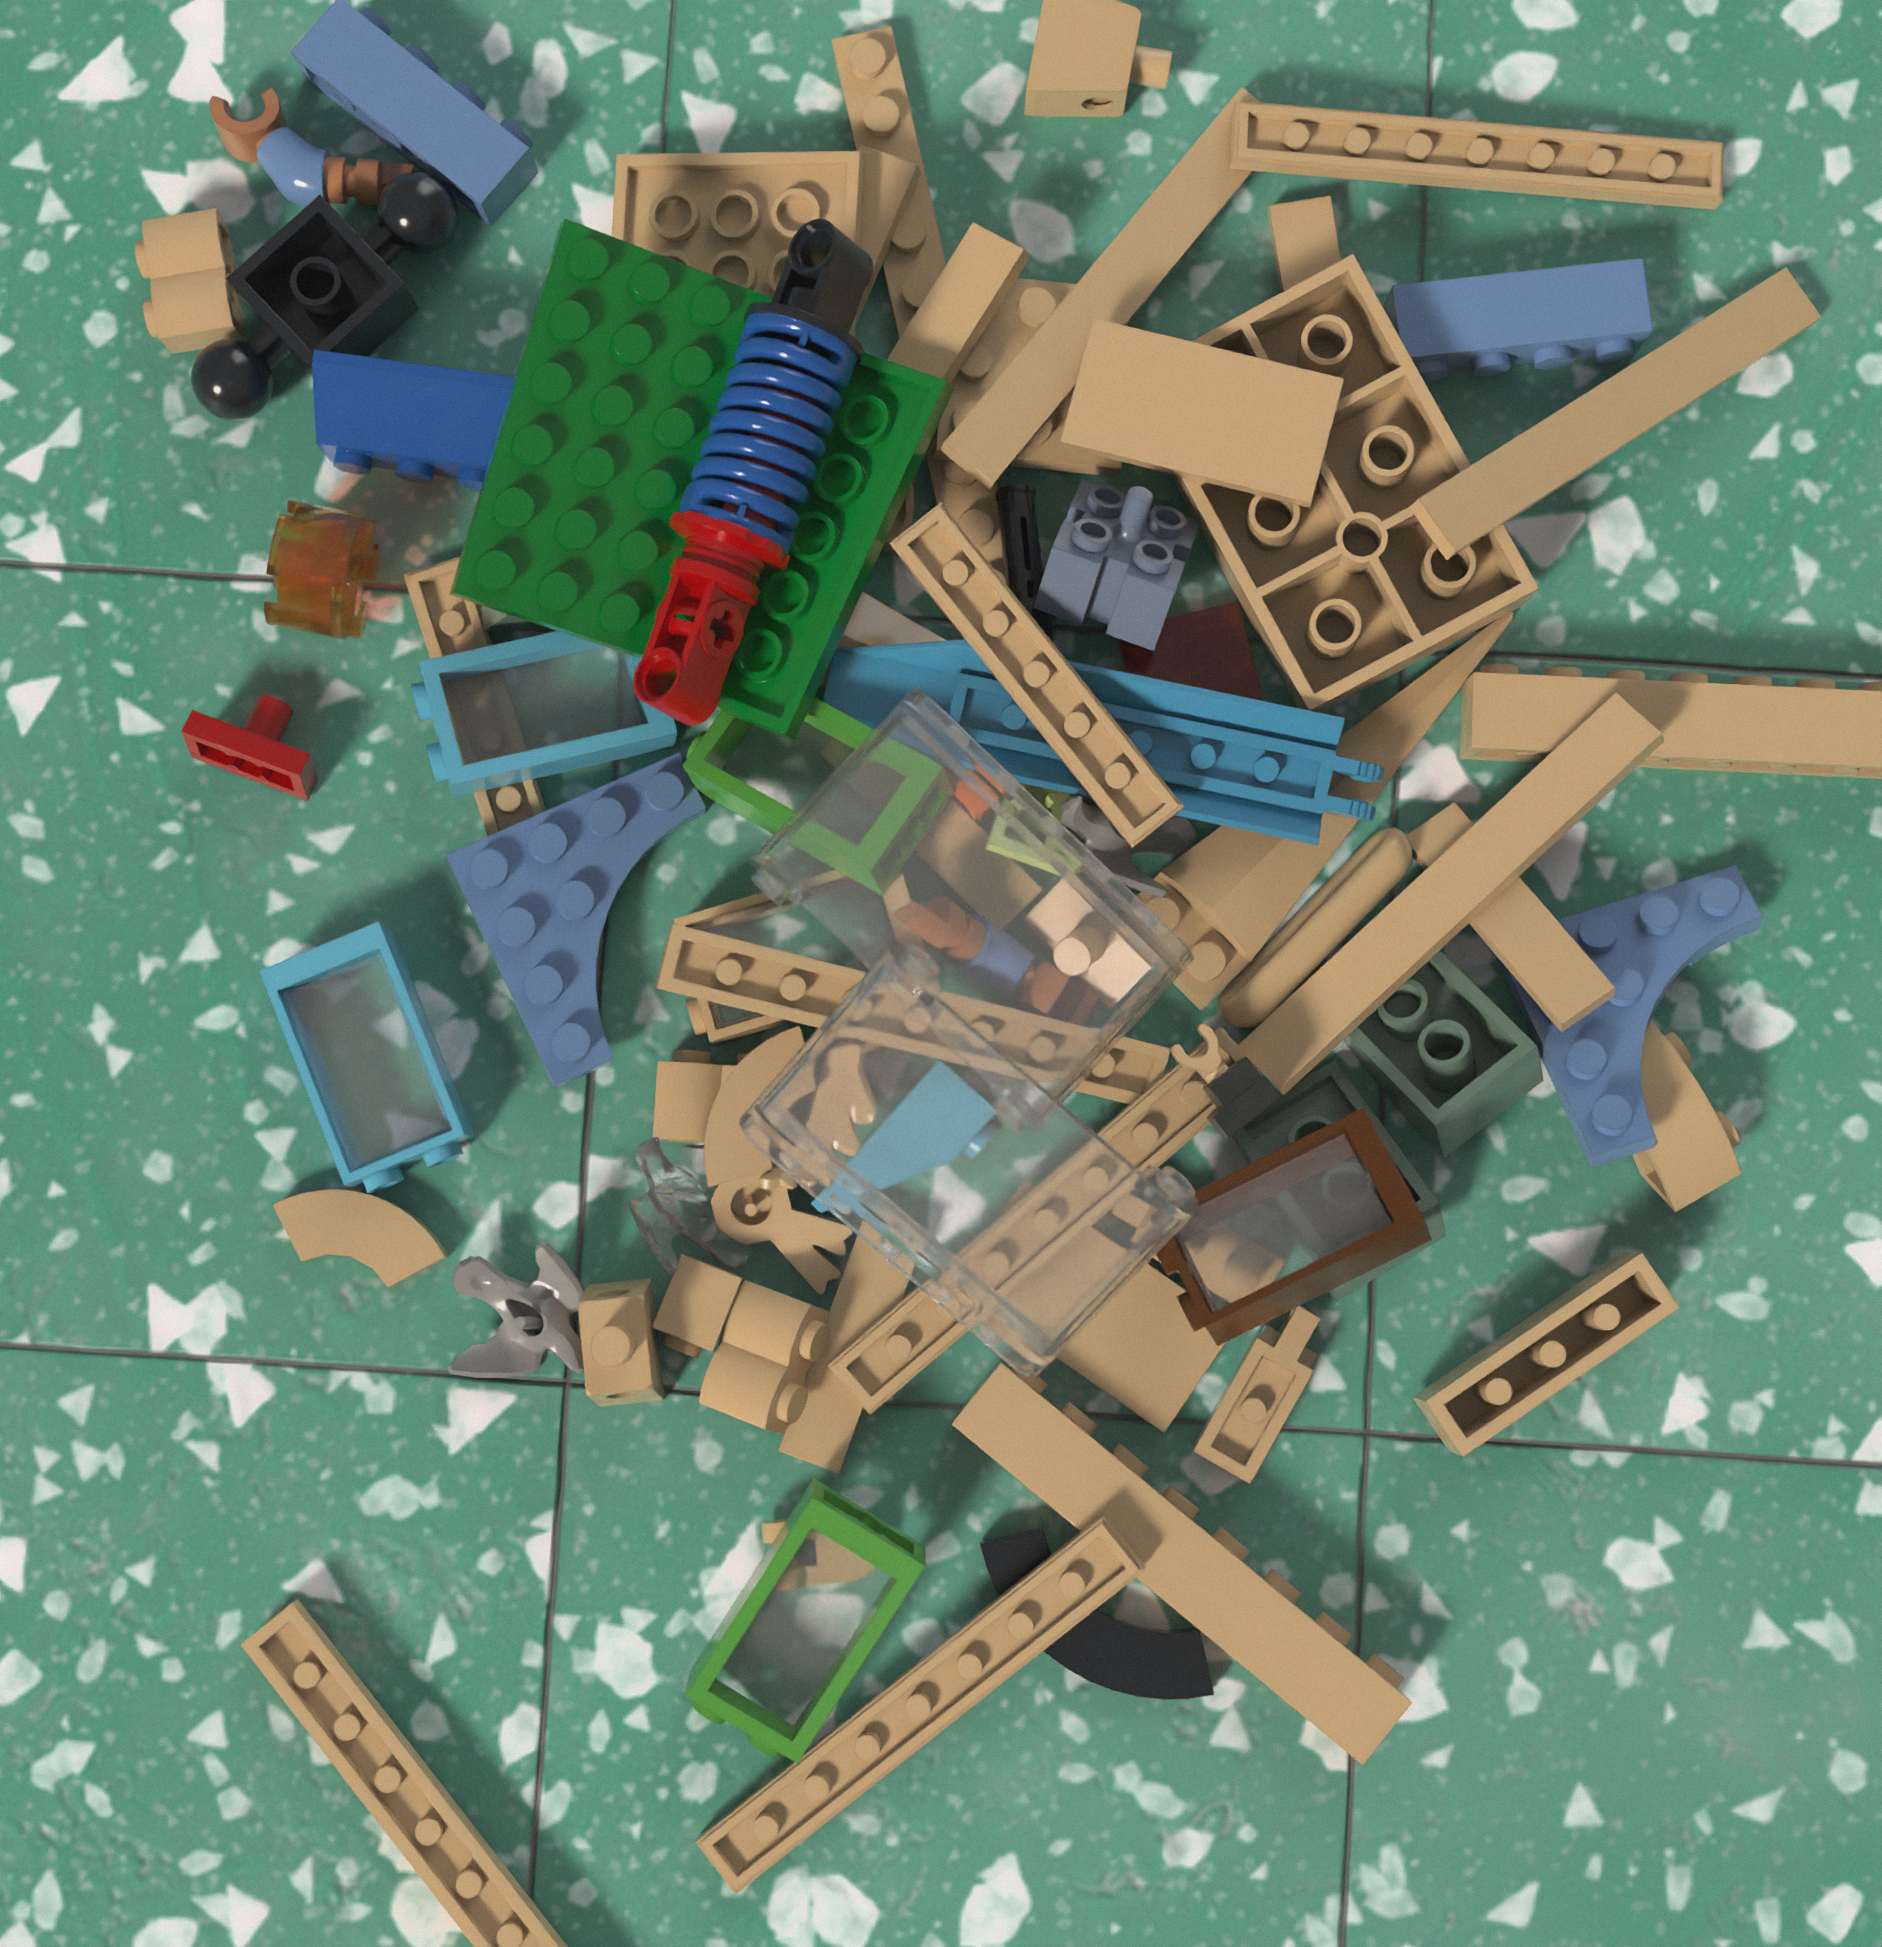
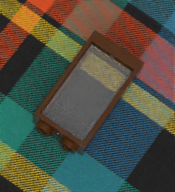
M1364 1107L1151 1213L1160 1233L1159 1236L1150 1240L1156 1256L1167 1276L1176 1271L1179 1272L1187 1289L1186 1292L1177 1296L1181 1308L1193 1331L1196 1332L1205 1327L1217 1346L1432 1240L1420 1209Z

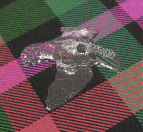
M658 1137L643 1141L638 1147L635 1160L647 1181L649 1190L645 1195L629 1202V1209L641 1234L667 1272L674 1275L679 1267L677 1256L671 1246L672 1239L676 1234H680L698 1244L723 1269L734 1271L740 1267L743 1268L752 1256L753 1244L746 1245L735 1241L721 1232L715 1223L714 1214L708 1200L712 1197L717 1185L708 1187L704 1166V1145H685L679 1149L675 1163L672 1164L666 1157Z

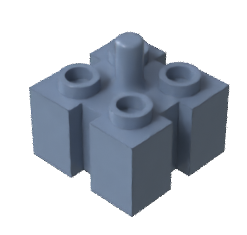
M1081 479L1069 507L1066 520L1063 521L1052 546L1033 608L1082 625L1084 617L1108 624L1107 635L1154 651L1201 521L1184 516L1180 511L1169 506L1153 505L1150 510L1153 494L1144 487H1131L1127 495H1124L1113 486L1096 485Z

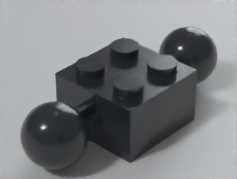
M408 172L395 177L385 186L380 194L377 205L378 223L362 237L319 194L226 278L243 303L264 326L246 342L238 339H223L209 344L198 354L191 371V385L194 395L201 406L212 415L224 420L240 421L248 419L259 413L268 403L274 385L272 370L290 354L313 376L312 358L314 350L365 357L372 353L419 310L406 284L389 265L404 251L411 254H427L440 249L450 240L455 232L458 221L457 204L450 189L435 176L423 172Z

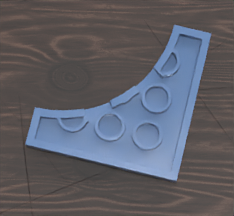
M680 752L446 854L453 874L555 1089L614 1061L604 1035L598 1010L596 963L599 943L607 916L617 893L633 868L664 838L706 812V807L697 788L682 766L684 761Z
M1736 865L1557 920L1615 987V996L1562 1033L1496 956L1590 1167L1654 1148L1656 1135L1647 1114L1641 1084L1640 1065L1644 1036L1653 1014L1664 997L1665 990L1687 965L1693 966L1714 949L1735 938L1759 930L1762 915Z

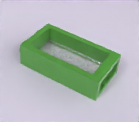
M816 697L813 699L795 741L720 712L709 729L699 733L692 741L687 752V760L682 765L701 794L880 896H883L953 795L942 766Z
M813 1479L690 1670L685 1696L692 1700L691 1704L694 1709L706 1719L717 1724H724L727 1721L746 1732L752 1745L764 1754L774 1758H779L782 1754L798 1764L926 1566L925 1546L818 1480Z

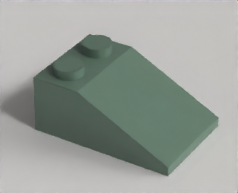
M1438 951L1343 1040L1401 1114L1444 1159L1544 1080L1537 1045L1441 951Z
M1336 1060L1331 1061L1301 1079L1285 1095L1279 1092L1278 1094L1281 1096L1279 1099L1232 1135L1248 1164H1251L1363 1107L1365 1108L1420 1209L1432 1240L1330 1290L1329 1292L1335 1301L1340 1300L1446 1236L1440 1202ZM1357 1156L1270 1199L1310 1264L1392 1224L1386 1209Z

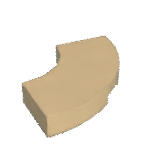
M800 1026L783 1031L754 1048L733 1069L720 1088L708 1117L704 1137V1166L708 1187L772 1169L770 1143L778 1119L794 1100L817 1089Z
M339 1189L317 1190L288 1197L273 1204L301 1261H310L329 1254L350 1256L371 1267L388 1288L402 1283L449 1257L440 1241L417 1217L401 1206L371 1194Z

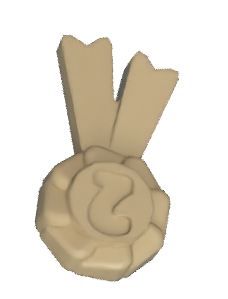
M764 1172L717 1185L711 1198V1205L715 1223L721 1232L735 1241L746 1245L770 1240L820 1295L825 1292L827 1281L842 1276L840 1267L814 1245L839 1256H845L846 1244L844 1240L853 1232V1224L849 1221L791 1207L787 1188L779 1187L765 1190L760 1187V1177Z

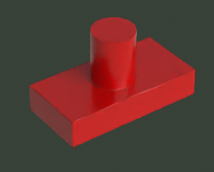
M260 695L243 728L192 710L181 730L191 757L307 801L318 782L311 754L280 743L294 712L286 703L272 696Z

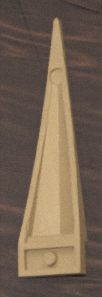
M1514 611L1493 621L1341 735L1336 749V756L1380 765L1384 768L1382 782L1369 784L1352 780V778L1332 773L1328 795L1343 799H1359L1371 805L1512 621ZM1324 812L1318 845L1221 825L1161 870L1153 879L1168 890L1167 897L1162 898L1141 891L1115 918L1160 962L1156 967L1202 1011L1253 960L1359 820Z

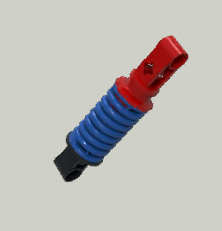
M814 219L807 222L793 236L788 249V257L772 301L754 302L748 305L744 315L746 324L739 341L740 344H738L734 354L736 366L729 369L725 379L727 389L720 393L717 401L718 413L712 416L708 426L710 436L703 440L700 448L702 459L695 462L691 473L693 482L687 485L678 512L672 514L669 525L677 534L686 539V546L683 547L682 557L675 558L669 571L672 578L665 597L657 609L655 625L643 658L635 670L633 688L639 700L685 725L694 726L703 723L714 713L718 706L721 688L734 652L742 640L744 624L751 606L756 605L761 592L756 586L761 577L760 573H762L763 569L779 570L786 569L790 560L788 552L795 532L792 531L798 527L800 521L799 515L790 507H801L807 502L809 492L803 484H809L815 479L817 467L812 461L822 458L826 449L825 443L820 438H825L831 434L834 423L829 415L836 414L842 404V398L838 392H842L848 387L854 368L861 362L864 354L863 345L849 332L864 290L871 280L873 261L866 251L826 219ZM678 613L684 614L688 621L676 619L675 615ZM712 630L721 631L723 635L717 637Z

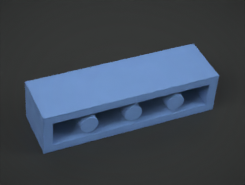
M336 0L291 51L305 79L421 172L441 180L450 189L456 200L492 227L538 174V169L530 151L533 145L532 141L510 120L504 119L499 124L483 111L486 108L485 104L468 86L460 81L451 86L436 73L439 71L437 65L419 47L410 43L405 49L390 37L392 34L391 29L374 11L366 6L357 11L346 1Z
M1642 258L1393 285L1383 305L1386 314L1425 383L1442 380L1449 375L1448 372L1472 370L1473 375L1486 377L1504 373L1511 368V365L1534 363L1535 368L1539 370L1556 369L1570 364L1573 358L1596 356L1597 362L1600 363L1619 362L1632 357L1653 331Z

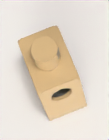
M1043 0L1026 86L1024 115L1044 117L1124 115L1130 83L1166 90L1173 51L1137 45L1142 12L1132 5L1117 0Z
M653 1278L588 1285L578 1301L587 1397L599 1407L665 1400L659 1333L657 1329L652 1328L657 1316Z

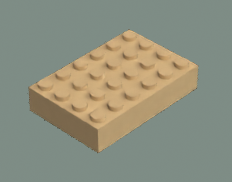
M1354 254L1191 341L1344 378L1310 508L1170 474L1193 518L1201 521L1199 529L1297 708L1322 713L1523 606L1537 592L1539 587L1504 524L1446 561L1409 508L1418 498L1471 465Z

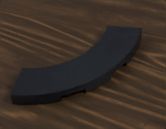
M1043 1528L980 1542L987 1570L999 1596L1052 1555ZM1095 1609L1044 1650L1047 1655L1066 1669L1090 1682L1113 1691L1155 1699H1191L1215 1695L1200 1630L1196 1627L1175 1630L1145 1628L1122 1620L1119 1621L1099 1609Z

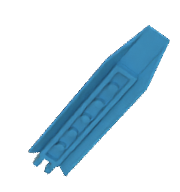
M965 639L836 649L831 661L823 702L942 767L1091 798ZM1068 661L1182 803L1183 809L1175 814V816L1314 845L1319 843L1324 812L1362 821L1374 820L1376 807L1369 805L1368 802L1354 798L1343 799L1328 795L1332 773L1352 778V780L1369 784L1382 782L1384 768L1380 765L1336 756V749L1345 718Z

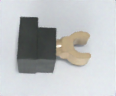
M1201 1024L1197 1027V1032L1206 1042V1050L1202 1057H1189L1179 1044L1171 1047V1053L1180 1065L1189 1069H1195L1208 1083L1202 1089L1218 1110L1207 1119L1222 1138H1229L1281 1096L1266 1077L1259 1073L1247 1056L1239 1059L1228 1068L1218 1053V1038L1215 1032L1209 1026Z

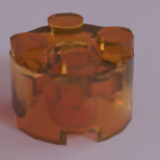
M289 500L287 502V512L289 515H279L267 563L266 574L273 575V584L278 590L277 602L269 600L264 602L266 623L274 627L346 640L348 636L361 639L368 617V602L361 601L364 579L375 580L380 565L381 543L375 542L376 521L369 520L364 514Z

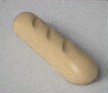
M1395 827L1382 829L1365 841L1264 946L1253 960L1225 987L1218 998L1216 1009L1226 1023L1239 1028H1253L1260 1025L1407 874L1412 864L1413 856L1411 843L1401 830Z

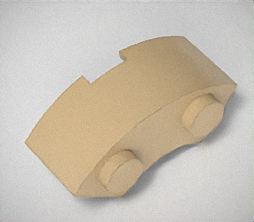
M1650 1021L1642 1044L1640 1071L1644 1102L1656 1139L1654 1148L1633 1154V1158L1640 1175L1672 1210L1677 1212L1741 1174L1733 1150L1735 1146L1740 1144V1138L1727 1116L1721 1111L1715 1113L1704 1091L1688 1067L1692 1065V1059L1681 1039L1673 1032L1664 1036L1653 1022Z

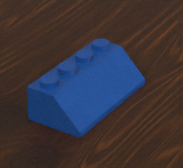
M314 350L312 373L316 444L327 458L334 462L333 466L335 468L360 475L370 474L372 467L396 470L395 475L399 478L418 483H431L434 476L455 478L462 487L476 491L481 490L514 377Z

